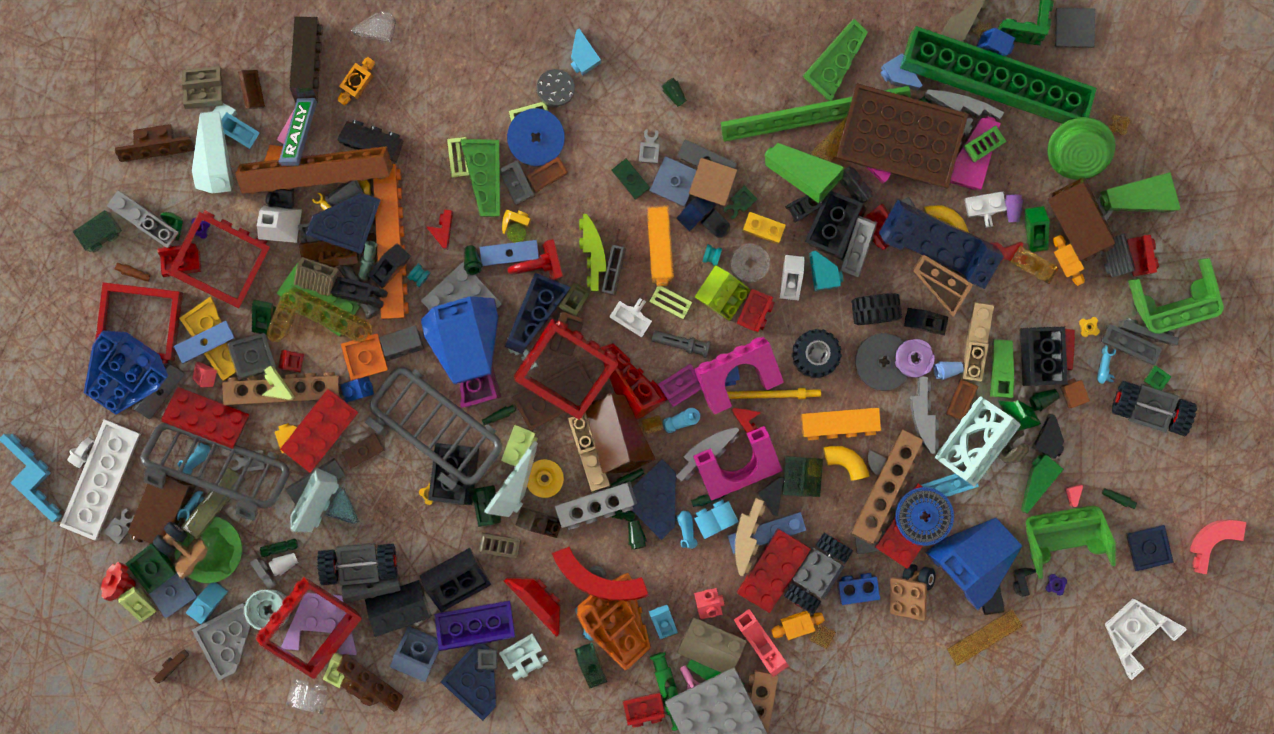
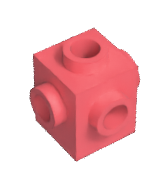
M717 588L694 593L700 620L723 615L721 607L725 605L723 596H718Z

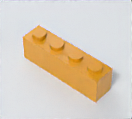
M879 408L801 414L802 434L808 440H819V436L826 435L827 439L838 438V434H846V437H857V433L865 432V436L876 435V431H881Z

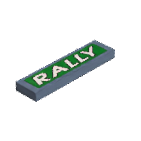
M297 98L279 159L281 166L299 165L317 104L315 98Z

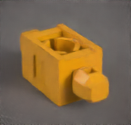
M365 58L362 66L355 63L339 85L344 90L338 97V102L342 105H347L351 101V96L358 100L374 77L369 72V70L372 71L375 65V61L371 58ZM360 77V84L352 86L353 78ZM348 84H349L351 87H353L356 91H354V90H352L351 88H349V87H348Z
M1062 235L1054 237L1055 247L1058 246L1059 248L1054 251V254L1066 277L1072 275V280L1077 286L1085 283L1083 274L1079 272L1084 270V267L1071 243L1065 245L1066 241Z
M803 611L780 619L782 626L777 625L773 627L771 632L774 638L783 637L785 634L786 638L791 640L814 632L813 624L818 625L825 620L822 612H816L810 616L808 611Z

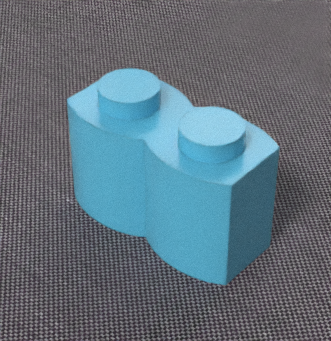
M720 500L713 504V509L707 511L704 508L696 512L697 517L694 520L704 539L739 522L729 501L724 502V500Z

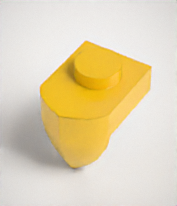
M506 210L502 221L503 234H505L510 221L529 227L531 219L528 218L529 214L519 210L517 213Z

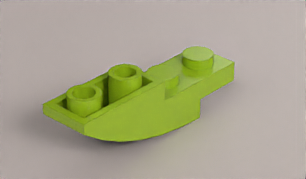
M583 214V219H579V230H583V238H579V249H583L584 254H591V257H587V268H591V276H587V288H591V292H599V273H606L605 253L595 225L587 214Z

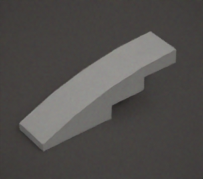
M927 90L924 94L925 97L942 107L957 111L962 109L975 118H978L983 113L998 121L1004 114L1003 111L985 102L965 95L938 90Z

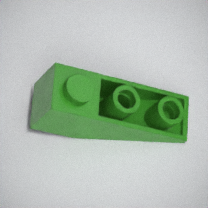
M993 339L990 397L1013 398V341Z

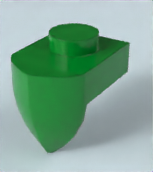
M172 212L161 213L160 217L163 221L179 232L174 240L179 241L183 225L182 218Z

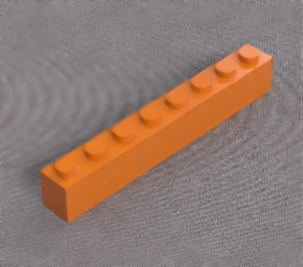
M392 164L393 167L388 177L383 179L373 178L374 197L381 199L375 215L378 261L385 252L397 243L406 251L405 245H402L405 229L404 226H401V218H404L403 207H400L399 199H403L402 188H399L398 180H401L402 177L401 169H398L396 164ZM406 264L384 288L379 286L380 289L388 292L386 298L380 297V300L384 303L381 308V319L383 320L406 318V314H409V303L405 302V295H408V284L404 283V276H407Z

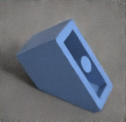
M903 53L881 67L883 79L886 82L889 81L891 85L909 86L913 90H919L923 86L915 73L900 69L904 56Z

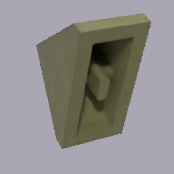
M574 282L559 308L571 315L578 316L591 291Z

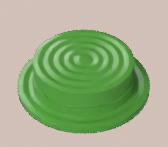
M1089 117L1071 119L1059 126L1052 134L1047 148L1048 159L1053 169L1063 177L1075 180L1080 178L1088 179L1101 173L1110 164L1115 153V139L1109 127L1100 120Z
M216 516L201 535L208 549L207 554L202 561L197 562L193 572L188 576L197 582L215 583L224 580L236 570L242 557V542L239 533L228 521ZM187 534L186 539L180 543L188 547L195 538ZM176 548L175 558L177 560L182 553Z

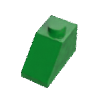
M1044 206L1025 209V229L1029 253L1048 250L1050 220Z

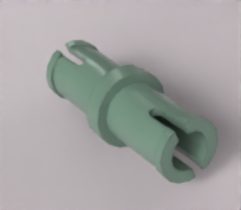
M366 241L364 253L360 258L361 267L358 278L361 280H370L368 275L376 261L374 258L378 246L376 242Z

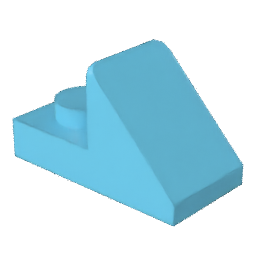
M227 112L222 118L224 134L250 149L260 132Z
M668 605L649 611L660 639L678 633Z

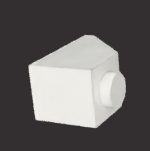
M785 255L780 299L799 301L804 274V257Z

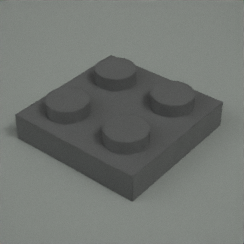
M265 333L227 343L238 380L266 373L264 370L269 366H274L276 369Z

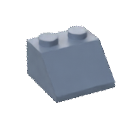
M408 626L394 654L390 668L426 682L439 653L437 638Z

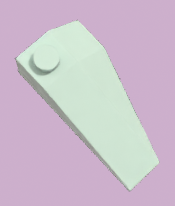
M220 111L200 113L192 166L195 188L209 193L229 192L234 184Z
M536 441L529 447L516 465L515 470L506 479L505 484L485 509V513L510 517L513 511L517 513L522 507L523 503L521 500L525 496L538 445Z

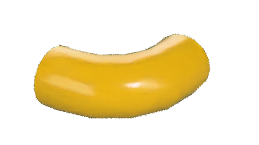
M943 205L923 207V212L969 233L964 219L955 210Z
M828 446L823 448L827 466L841 465L845 467L849 472L851 481L869 477V471L863 458L854 450L844 446Z

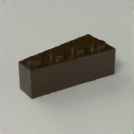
M294 16L289 88L295 103L297 98H315L318 103L319 71L321 67L319 53L322 52L320 36L323 35V25L319 23L318 17Z

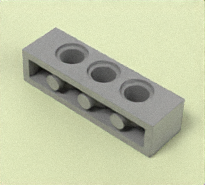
M627 482L556 505L555 508L561 527H568V530L579 527V523L583 521L589 524L597 521L596 517L604 515V518L614 516V511L622 510L623 513L633 510V505L637 504L631 482ZM612 496L618 497V506L611 504L610 499ZM594 502L600 503L601 510L599 512L593 509L592 505ZM576 507L582 509V517H577L575 515Z

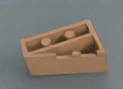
M924 254L920 256L913 268L915 274L954 317L973 284Z

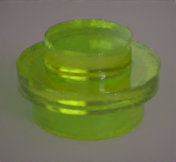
M520 224L510 225L507 229L508 239L514 243L524 240L526 236L525 228Z

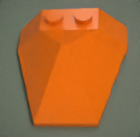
M625 573L613 580L627 581L632 579L629 573ZM590 595L578 605L577 616L586 633L624 670H628L651 648L646 625L642 623L640 613H643L642 608L638 606L637 600L608 601Z

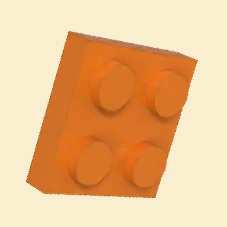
M378 333L341 344L351 381L388 371Z

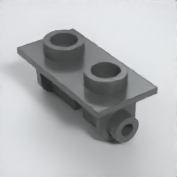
M848 166L844 169L843 178L840 180V183L848 190L853 200L864 203L873 196L872 190L865 182L859 185L857 181L861 179L860 175L854 167Z

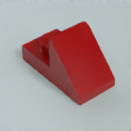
M444 209V214H440L439 225H442V228L426 227L441 247L448 250L453 211Z
M740 408L731 409L746 433L758 429L754 422L750 424L749 421L761 412Z

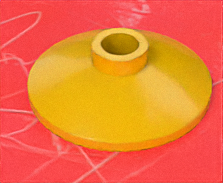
M542 459L534 462L527 488L532 494L541 498L554 496L560 491L564 482L562 469L551 460ZM542 475L548 476L547 482L541 480Z

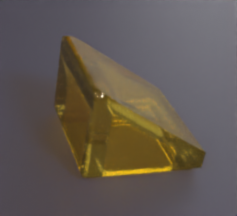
M659 415L642 420L645 434L664 428Z
M818 624L810 641L827 649L836 632L822 624Z

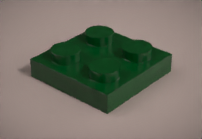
M153 542L125 563L148 594L177 573L175 566L166 554L156 548Z

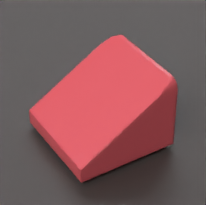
M196 362L192 379L200 387H213L217 370L201 362Z
M1079 484L1065 489L1071 507L1078 506L1083 485Z

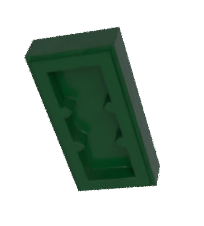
M627 158L611 170L635 200L650 189Z

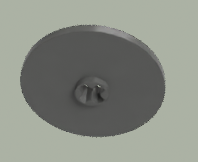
M888 333L875 334L865 339L859 346L855 356V367L860 379L867 386L881 391L897 388L904 383L908 376L904 375L895 365L896 352L904 342L899 337ZM885 357L888 364L882 367V363H879V360Z

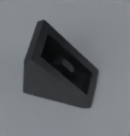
M783 477L776 478L757 492L774 516H778Z

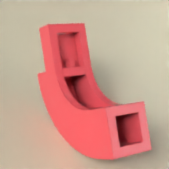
M1224 519L1212 522L1202 528L1195 536L1190 547V552L1197 553V556L1193 559L1194 572L1207 574L1211 550L1219 541L1225 539L1244 541L1246 522Z
M750 609L734 619L772 677L789 667Z

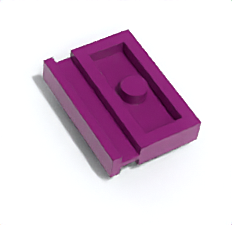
M691 363L658 384L672 407H675L702 389Z

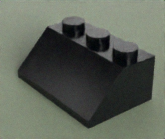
M357 120L346 122L337 139L340 144L355 150L387 146L391 161L397 163L404 143L399 134L389 132L388 135L382 133L381 128L375 126L367 128L363 126L364 123Z
M830 191L825 196L804 242L843 261L857 218L859 216L863 217L867 208L861 202Z
M1065 326L1021 328L1023 386L1068 384Z
M436 443L434 452L443 458L453 445ZM457 445L446 461L458 469L474 447ZM479 448L461 471L467 477H472L477 472ZM433 461L428 500L473 505L475 484L466 485L458 481L457 484L461 486V489L458 493H455L437 479L441 473L448 476L449 472Z
M471 548L419 575L426 593L440 612L491 586V582Z
M420 580L400 586V591L365 599L368 619L375 637L426 620L432 616Z

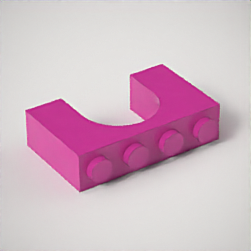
M764 337L755 338L751 343L745 346H738L734 351L721 354L710 362H703L694 369L707 404L714 414L732 407L725 388V380L728 373L740 364L753 365L760 384L766 390L784 383L771 345Z
M765 426L746 433L753 450V455L750 462L739 470L726 471L721 469L711 448L693 456L711 501L782 471Z

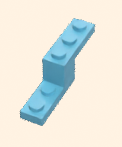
M3 434L0 437V441L26 465L13 479L11 484L51 522H58L62 517L59 513L60 509L55 504H50L46 500L47 497L40 490H35L51 474L47 470L49 467L42 460L38 461L31 449L28 447L24 448L20 444L21 440L16 435Z

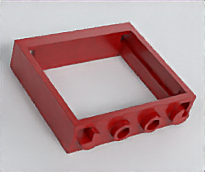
M206 210L203 213L198 212L168 275L239 309L270 246L266 245L268 241L258 239V236L254 239L249 236L250 232L242 228L236 230L231 227L232 223L224 219L219 222L213 219L214 214ZM202 220L261 248L237 298L178 270Z
M103 282L96 339L102 331L106 330L110 292L172 299L166 353L158 354L165 364L169 360L175 361L176 350L174 346L177 345L183 292Z
M552 319L514 374V379L517 383L580 420L617 367L618 361L615 358L616 355L612 354L611 351L606 350L605 352L600 349V345L595 341L590 340L589 342L584 339V335L579 331H571L567 328L568 325L566 323ZM555 332L608 364L579 406L527 375Z
M303 577L301 581L296 583L292 593L283 600L282 606L278 611L271 615L268 624L261 628L256 639L261 647L315 680L361 621L362 617L355 609L306 577ZM310 589L346 612V615L310 661L306 663L270 639Z

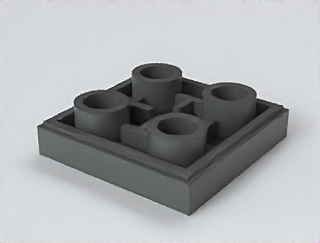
M1056 8L1055 47L1094 48L1095 9Z

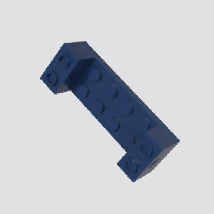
M900 200L896 201L879 231L885 243L899 250H902L905 246L919 254H924L932 260L962 273L968 282L983 289L988 285L1004 257L997 246Z

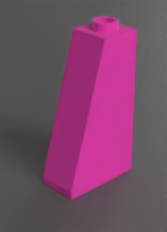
M985 116V118H981L957 154L950 180L951 184L976 191L982 189L992 151L973 163L964 146L994 126H997L999 129L1001 123L996 122L995 118ZM992 132L991 135L996 141L997 136L994 132ZM986 136V137H985L986 141L988 142L989 146L992 147L993 144L991 143V141L989 140V138ZM981 140L978 141L983 150L986 151L987 148ZM975 144L972 145L977 154H981Z

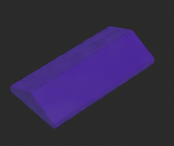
M510 601L434 614L439 651L515 638Z

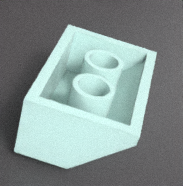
M315 467L290 516L292 531L312 532L314 527L317 528L319 526L323 510L326 511L329 507L331 494L334 495L338 489L337 476Z

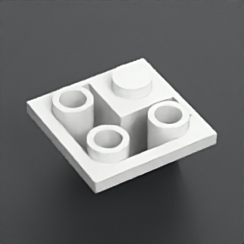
M264 205L259 210L257 222L258 239L297 243L298 225H300L302 209Z

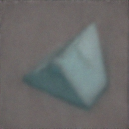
M344 487L338 488L325 516L355 524L359 522V519Z

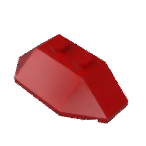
M507 577L504 580L506 585L557 637L560 634V599L553 592L551 594L548 593L545 589L547 586L541 579Z

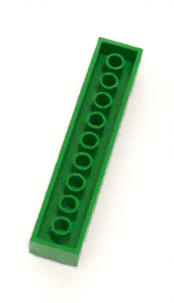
M915 26L909 35L900 69L1061 124L1071 119L1089 117L1097 89L1096 87Z

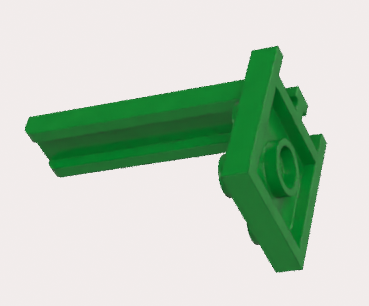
M1040 0L1037 25L1034 22L1020 23L1015 19H1006L1001 22L998 29L1015 38L1014 42L1040 46L1041 41L1045 39V35H1048L1051 26L1049 12H1052L1054 0Z

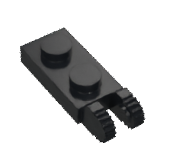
M338 276L331 290L333 297L366 305L369 304L377 308H382L384 303L380 299L371 297L372 294L382 298H386L388 295L386 290L374 287L371 284Z

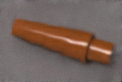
M117 262L115 270L120 271L123 275L147 282L151 278L150 275L127 264L123 265Z

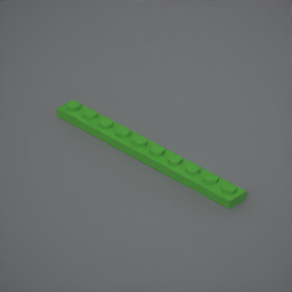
M909 86L884 90L911 98ZM852 97L721 122L723 141L847 118Z

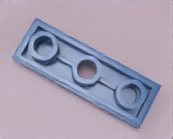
M537 240L480 247L483 266L539 259ZM508 250L513 251V255L511 257H508L506 255V252Z
M224 321L175 345L174 348L184 364L235 339V336L228 322ZM204 339L208 341L206 346L202 343Z

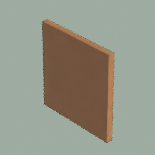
M701 158L689 194L725 206L737 169Z

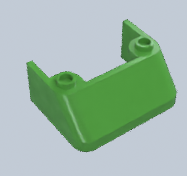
M1210 258L1198 259L1203 278L1197 279L1191 284L1190 291L1192 297L1160 307H1156L1152 297L1144 295L1140 279L1128 280L1136 310L1150 332L1157 334L1217 317L1223 312L1224 306Z
M1086 506L1031 516L1026 520V532L1031 559L1039 579H1043V564L1050 561L1051 551L1087 545L1088 550L1094 554L1106 553L1111 566H1115L1116 543L1099 507Z

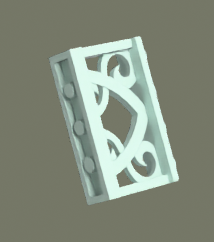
M980 396L973 403L966 416L961 419L957 428L950 434L945 444L938 450L935 459L975 487L1021 424ZM987 410H990L991 412V418L989 422L988 416L986 414L984 418L981 419V417ZM997 414L1004 418L1001 423L995 422ZM985 430L984 440L986 444L983 448H975L968 451L969 435ZM952 456H953L954 458H960V457H962V458H961L959 461H957V462H950V459L952 458ZM963 463L967 467L964 473L957 468Z

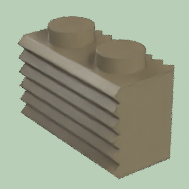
M302 257L296 267L294 285L316 291L321 295L330 296L339 269Z

